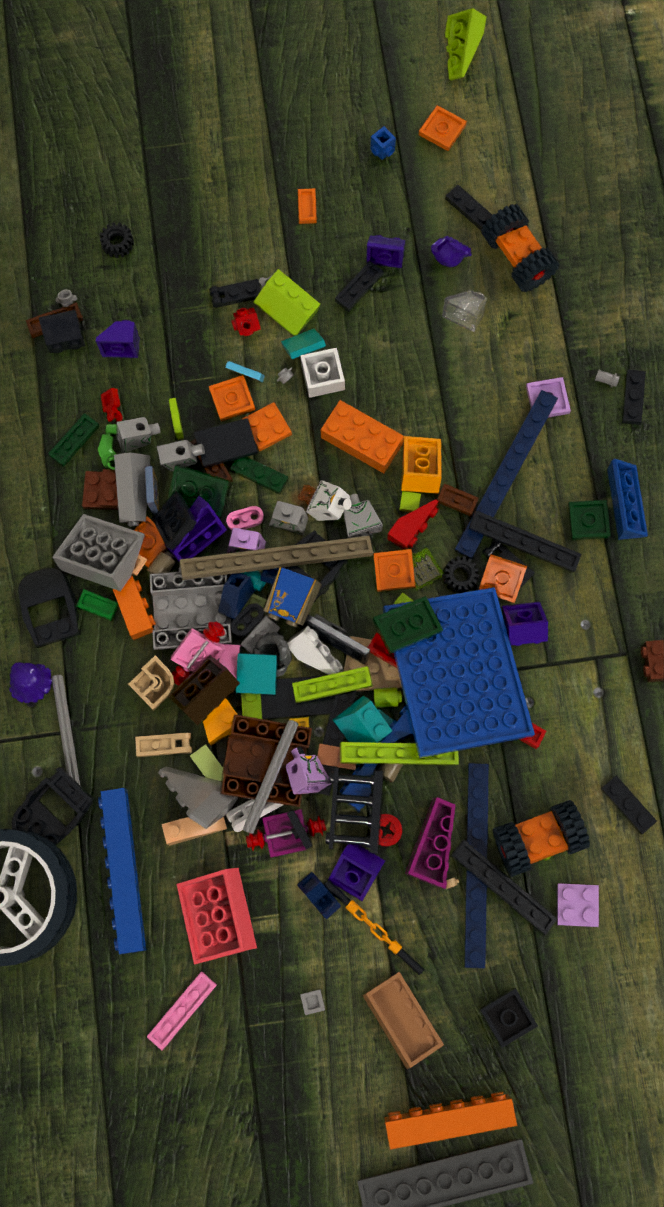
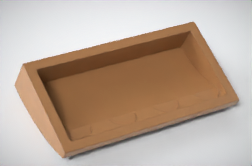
M400 972L362 995L406 1069L413 1067L444 1045Z

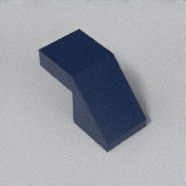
M313 872L297 884L326 920L341 907L340 903Z

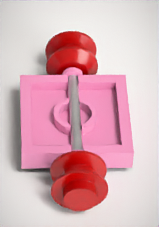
M209 622V628L203 630L204 634L191 628L171 655V660L179 664L176 667V671L172 672L176 685H180L191 674V671L193 672L208 656L211 655L218 660L225 651V646L219 643V636L225 635L224 627L220 623Z

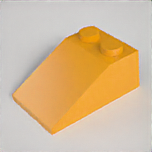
M404 436L401 491L439 494L442 478L441 439Z

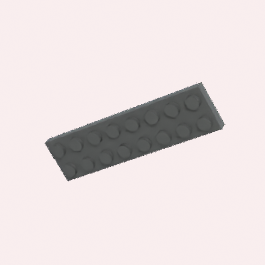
M521 1138L357 1180L363 1207H444L533 1184Z

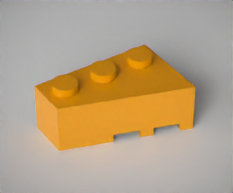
M226 698L203 721L208 742L211 746L229 734L234 714L238 715Z

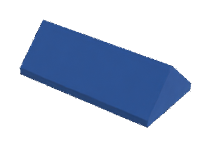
M613 459L607 468L618 540L647 537L648 533L637 467L634 464Z

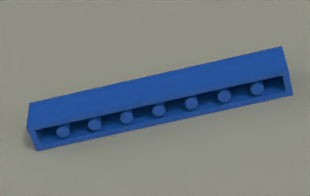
M119 788L101 791V797H98L99 808L103 809L101 827L105 829L106 835L103 837L104 849H107L108 856L105 857L106 868L110 870V877H107L108 888L112 889L110 907L111 910L114 909L115 915L112 918V927L117 933V938L114 939L115 950H119V954L146 951L128 790Z

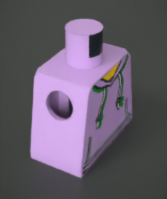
M233 528L227 553L265 549L266 541L259 532Z
M297 747L291 751L294 760L286 765V770L293 794L320 792L332 784L316 755L306 756L302 747Z

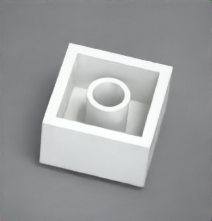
M337 348L301 355V366L309 398L345 390V380Z

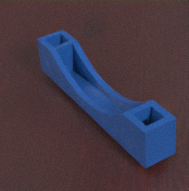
M406 705L399 713L401 715L398 721L394 720L389 727L392 729V732L378 743H398L414 736ZM364 764L362 768L357 767L352 775L371 776V774H374L377 764ZM345 783L339 792L343 795L369 796L371 795L370 784ZM347 803L358 813L365 806V804Z

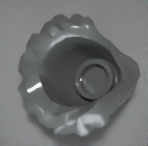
M276 632L266 633L264 636H261L253 649L252 654L277 655V676L284 675L292 661V653L287 641Z

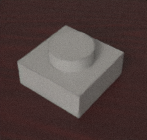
M321 989L300 994L305 1015L325 1010Z

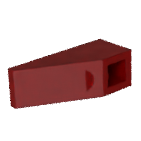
M435 499L399 518L389 531L387 539L403 550L409 547L413 548L418 540L416 538L417 535L426 530L428 527L427 521L430 517L434 518L438 513L439 501Z

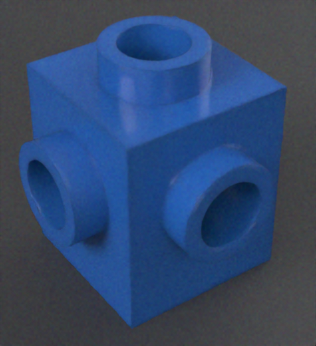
M385 126L371 136L370 149L372 153L381 160L391 156L395 151L396 138Z

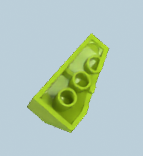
M474 8L449 15L447 18L445 37L448 39L446 49L449 52L448 73L450 80L465 76L484 34L486 16Z

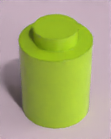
M397 687L373 689L374 706L376 708L397 707L398 702H402L401 691H397Z

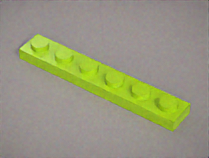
M340 743V763L459 764L458 751L419 758L416 743Z

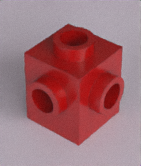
M241 308L236 313H233L234 320H231L234 331L237 330L240 336H249L255 331L261 330L254 308Z

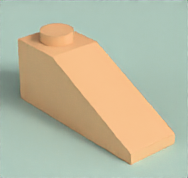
M189 817L162 824L166 844L169 846L227 829L224 817L207 829Z

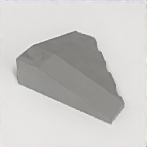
M167 766L158 772L161 777L164 778L165 776L168 778L165 784L170 791L178 793L176 800L182 807H188L186 812L188 817L205 829L227 815L238 799L235 796L220 794L221 781Z

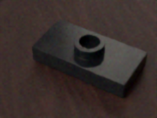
M292 810L287 813L293 825V828L290 830L295 839L300 838L306 851L313 848L295 811Z

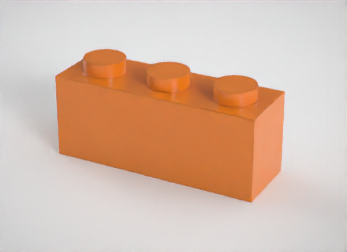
M131 576L121 591L113 589L129 634L135 640L153 633V626L156 624L152 614L148 615L146 609L149 608L146 598L141 597L140 591L143 590L139 580L135 581L133 576Z

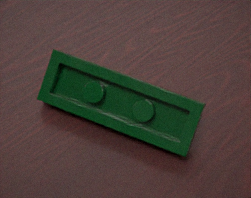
M84 413L48 455L64 467L100 427L99 424Z
M249 457L236 459L230 468L232 472L277 494H281L289 479L288 476Z

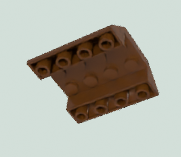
M234 714L227 741L220 794L255 800L284 732L286 723ZM297 727L267 802L300 807L302 794H293L286 765L294 760L291 753L293 749L302 747L306 755V749L310 745L312 728Z

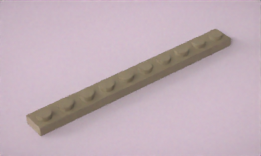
M370 536L180 559L182 580L368 557L373 555Z

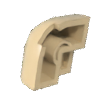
M156 655L128 683L153 711L168 698L174 686L172 673Z

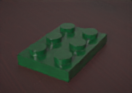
M176 465L167 501L177 491L183 496L188 507L191 508L195 500L200 496L209 503L216 515L221 517L230 480Z
M426 596L373 617V622L389 654L443 631Z

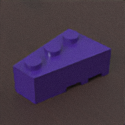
M198 496L190 508L197 521L194 528L186 534L182 542L173 550L167 548L179 563L180 559L195 557L227 530L209 503L200 496Z

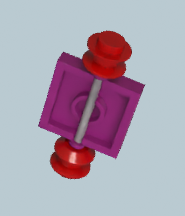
M302 809L295 811L306 833L309 831L313 838L319 832L323 836V832L326 831L324 819L320 820L318 816L317 821H313L309 818L307 827L304 823ZM287 813L264 817L263 823L266 833L264 836L259 829L257 834L249 833L246 836L248 848L252 847L253 851L255 846H260L263 849L265 842H267L270 858L306 850L300 838L295 839L290 830L293 828V825Z

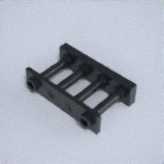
M334 768V771H331L330 783L333 784L330 832H326V844H329V849H334L335 843L366 845L370 853H378L384 771L375 770V775L371 774V776L340 774V768ZM339 782L370 784V786L374 787L373 795L338 794ZM338 802L368 804L369 807H372V815H368V817L337 814ZM336 822L367 825V827H371V832L367 837L335 835Z

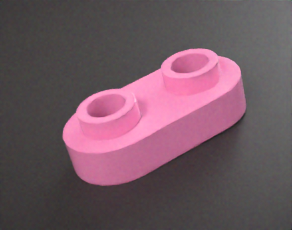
M251 506L231 512L227 516L226 522L230 530L233 528L248 529L260 525L264 520V515L261 508ZM253 515L258 516L255 520L251 519ZM235 520L240 521L238 525L233 524Z

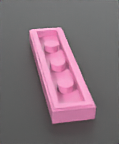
M201 971L148 1034L147 1038L162 1051L217 984Z

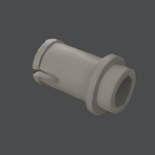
M599 369L595 381L611 385L610 387H617L620 376H617V373L614 375Z

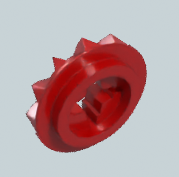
M381 815L380 827H386L391 823L390 831L394 834H387L382 838L383 831L380 828L379 845L392 846L401 838L402 825L393 815Z

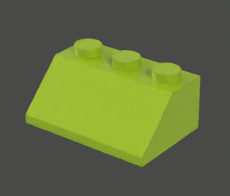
M279 269L267 281L253 302L293 336L301 332L318 312L321 305Z

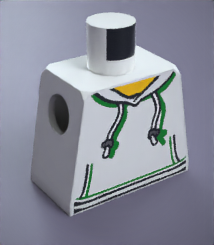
M321 480L306 512L317 521L338 520L341 518L344 510L351 508L350 495L340 487Z

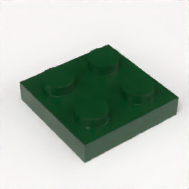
M607 500L568 503L572 540L610 538Z

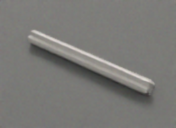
M62 675L52 676L66 772L80 785L64 680Z
M289 720L286 724L243 827V830L247 833H254L297 730L298 723L293 720Z

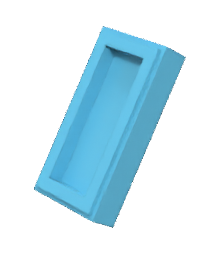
M230 361L227 362L225 367L228 370L263 383L265 376L262 373Z

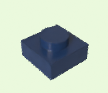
M279 568L263 570L260 575L261 581L274 584Z

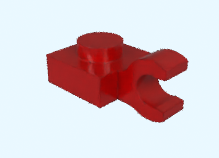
M110 388L101 394L103 412H107L108 422L116 419L117 423L123 419L121 412L117 409L120 406L118 390Z

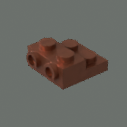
M103 469V472H85L83 509L118 510L115 470Z
M664 640L646 641L641 647V657L645 659V665L643 666L644 677H647L648 682L664 681Z

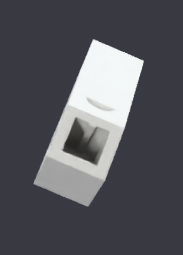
M309 626L296 633L287 642L290 651L298 660L328 675L344 671L342 664L331 655L329 648L318 639L317 633L310 629Z

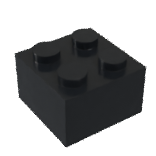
M511 988L478 1009L501 1048L538 1026L516 988Z

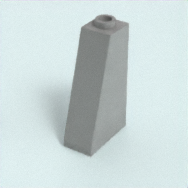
M131 452L114 455L119 522L127 523V526H139L138 522L146 521L145 468L150 466V455Z

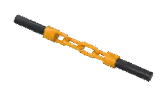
M330 880L325 883L324 886L346 906L345 908L356 919L368 924L373 935L380 941H386L389 944V950L395 955L397 954L418 975L424 971V968L404 951L396 940L391 941L388 938L387 932L379 924H373L367 918L366 912L355 901L350 900ZM358 909L364 914L361 915V918L356 914ZM376 927L384 933L382 938L374 931Z

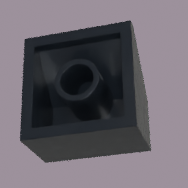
M75 310L39 317L45 343L50 353H61L63 350H76L86 346L82 325Z

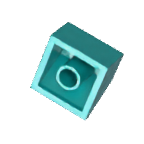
M362 696L333 719L348 742L378 743L392 732V729L372 701L365 696Z

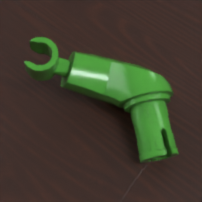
M107 424L105 435L102 434L98 453L104 467L114 470V455H116V452L113 450L114 438L110 435H116V424Z

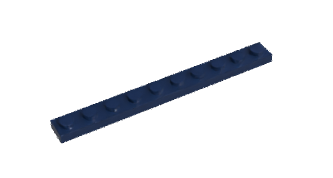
M541 390L477 507V511L495 517L554 408L558 397ZM472 519L455 548V552L472 559L484 535L468 529Z
M469 763L467 842L487 858L489 764ZM467 869L464 967L485 968L487 886Z

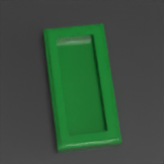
M83 589L76 605L79 609L110 621L113 620L119 606L118 602Z

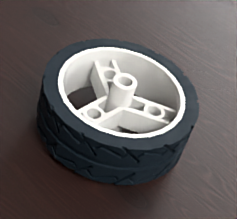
M0 829V849L9 847L0 875V910L6 914L28 939L23 944L15 947L0 946V967L24 963L45 954L64 936L75 915L77 883L68 859L50 840L33 832ZM33 856L44 867L51 886V905L45 920L25 899V893L22 890ZM16 861L20 865V868L17 872H15L13 869V865ZM10 876H15L14 886L7 887ZM20 905L22 911L18 914L11 909V907ZM26 914H28L31 918V921L28 925L24 922V916Z

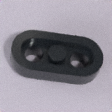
M257 603L249 604L231 622L233 634L237 637L248 635L264 618L263 608ZM257 612L258 616L252 617L251 614ZM243 625L244 629L239 631L238 626Z

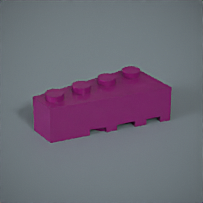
M438 797L432 799L405 874L441 889H446L447 885L446 878L449 867L448 861L451 850L455 804Z

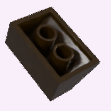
M210 655L168 697L198 726L229 694L234 692L240 682L225 666Z

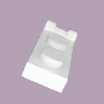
M251 799L227 813V819L229 822H232V828L235 832L243 830L255 800ZM266 802L260 817L283 806V804Z

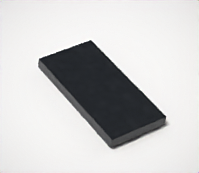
M322 676L276 679V694H261L262 719L330 715L335 695L296 703L292 683Z

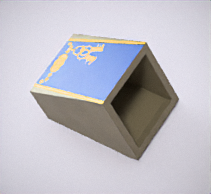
M280 567L264 611L269 613L267 617L279 620V618L286 619V624L297 627L298 624L303 626L322 584L313 578Z

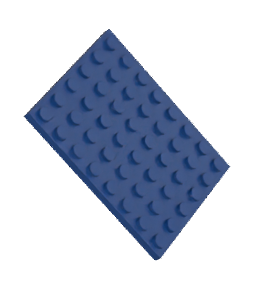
M495 587L429 598L428 601L443 629L442 633L394 652L419 758L533 737L535 735ZM410 602L384 606L383 612H388Z

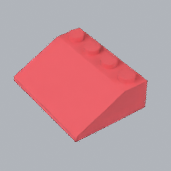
M239 868L224 869L177 884L194 965L257 948Z

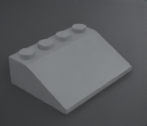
M83 514L52 558L61 571L121 591L132 575L145 535L144 533Z

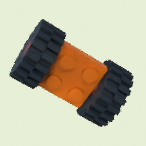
M511 204L509 207L505 206L503 210L500 209L498 213L493 214L492 218L488 219L486 224L482 226L481 234L492 249L499 247L514 267L511 277L522 292L532 291L533 288H538L541 284L543 285L558 270L559 262L550 249L542 248L527 227L529 220L519 205Z
M568 800L554 805L550 808V812L516 825L513 822H509L493 828L497 849L511 877L531 870V864L564 851L571 855L590 847L587 829L573 801Z

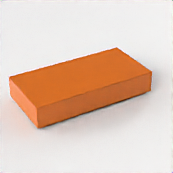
M315 188L298 189L299 224L317 223Z

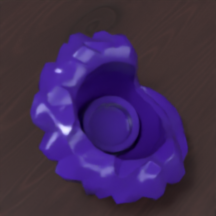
M449 236L439 238L431 246V252L437 262L446 267H455L464 257L472 256L471 248Z
M15 663L10 671L11 687L9 690L12 693L11 696L21 703H36L38 700L43 699L44 694L49 693L50 686L52 685L51 670L45 668L43 664Z

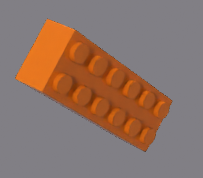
M504 1092L492 1093L490 1098H483V1096L471 1097L469 1102H463L462 1099L450 1101L448 1106H442V1103L429 1105L430 1109L426 1110L416 1107L409 1109V1113L401 1114L400 1111L390 1112L388 1117H384L390 1150L517 1126L512 1098L504 1094Z

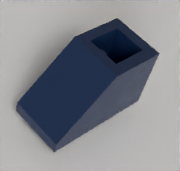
M235 573L229 577L222 591L218 609L220 614L233 619L238 616L255 592L250 576Z

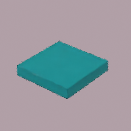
M315 328L281 341L283 348L291 359L326 346L324 339Z
M238 653L237 680L240 684L236 687V693L275 695L277 655Z

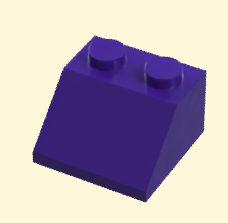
M370 235L367 242V263L371 261L375 265L402 268L406 240L385 238L381 235Z
M130 320L115 321L96 337V343L102 357L138 358L140 337L134 322Z
M540 602L502 606L503 619L510 645L520 646L522 644H538L548 641V620Z
M348 844L328 880L363 901L385 860L370 853L360 845Z

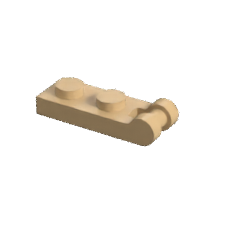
M191 733L136 737V756L192 753V747L189 742L191 740ZM182 740V747H176V741Z

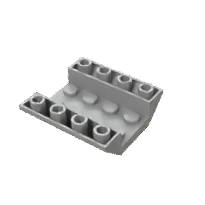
M181 572L150 574V591L153 596L154 621L156 624L154 625L155 630H153L154 650L177 648L191 628L204 634L203 630L209 628V622H218L224 627L225 635L219 636L220 644L232 643L231 618L218 612L223 587L228 580L227 575L182 580Z

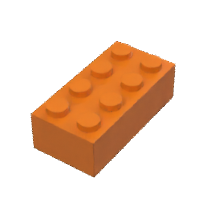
M341 400L321 428L322 439L385 474L404 442L403 435Z

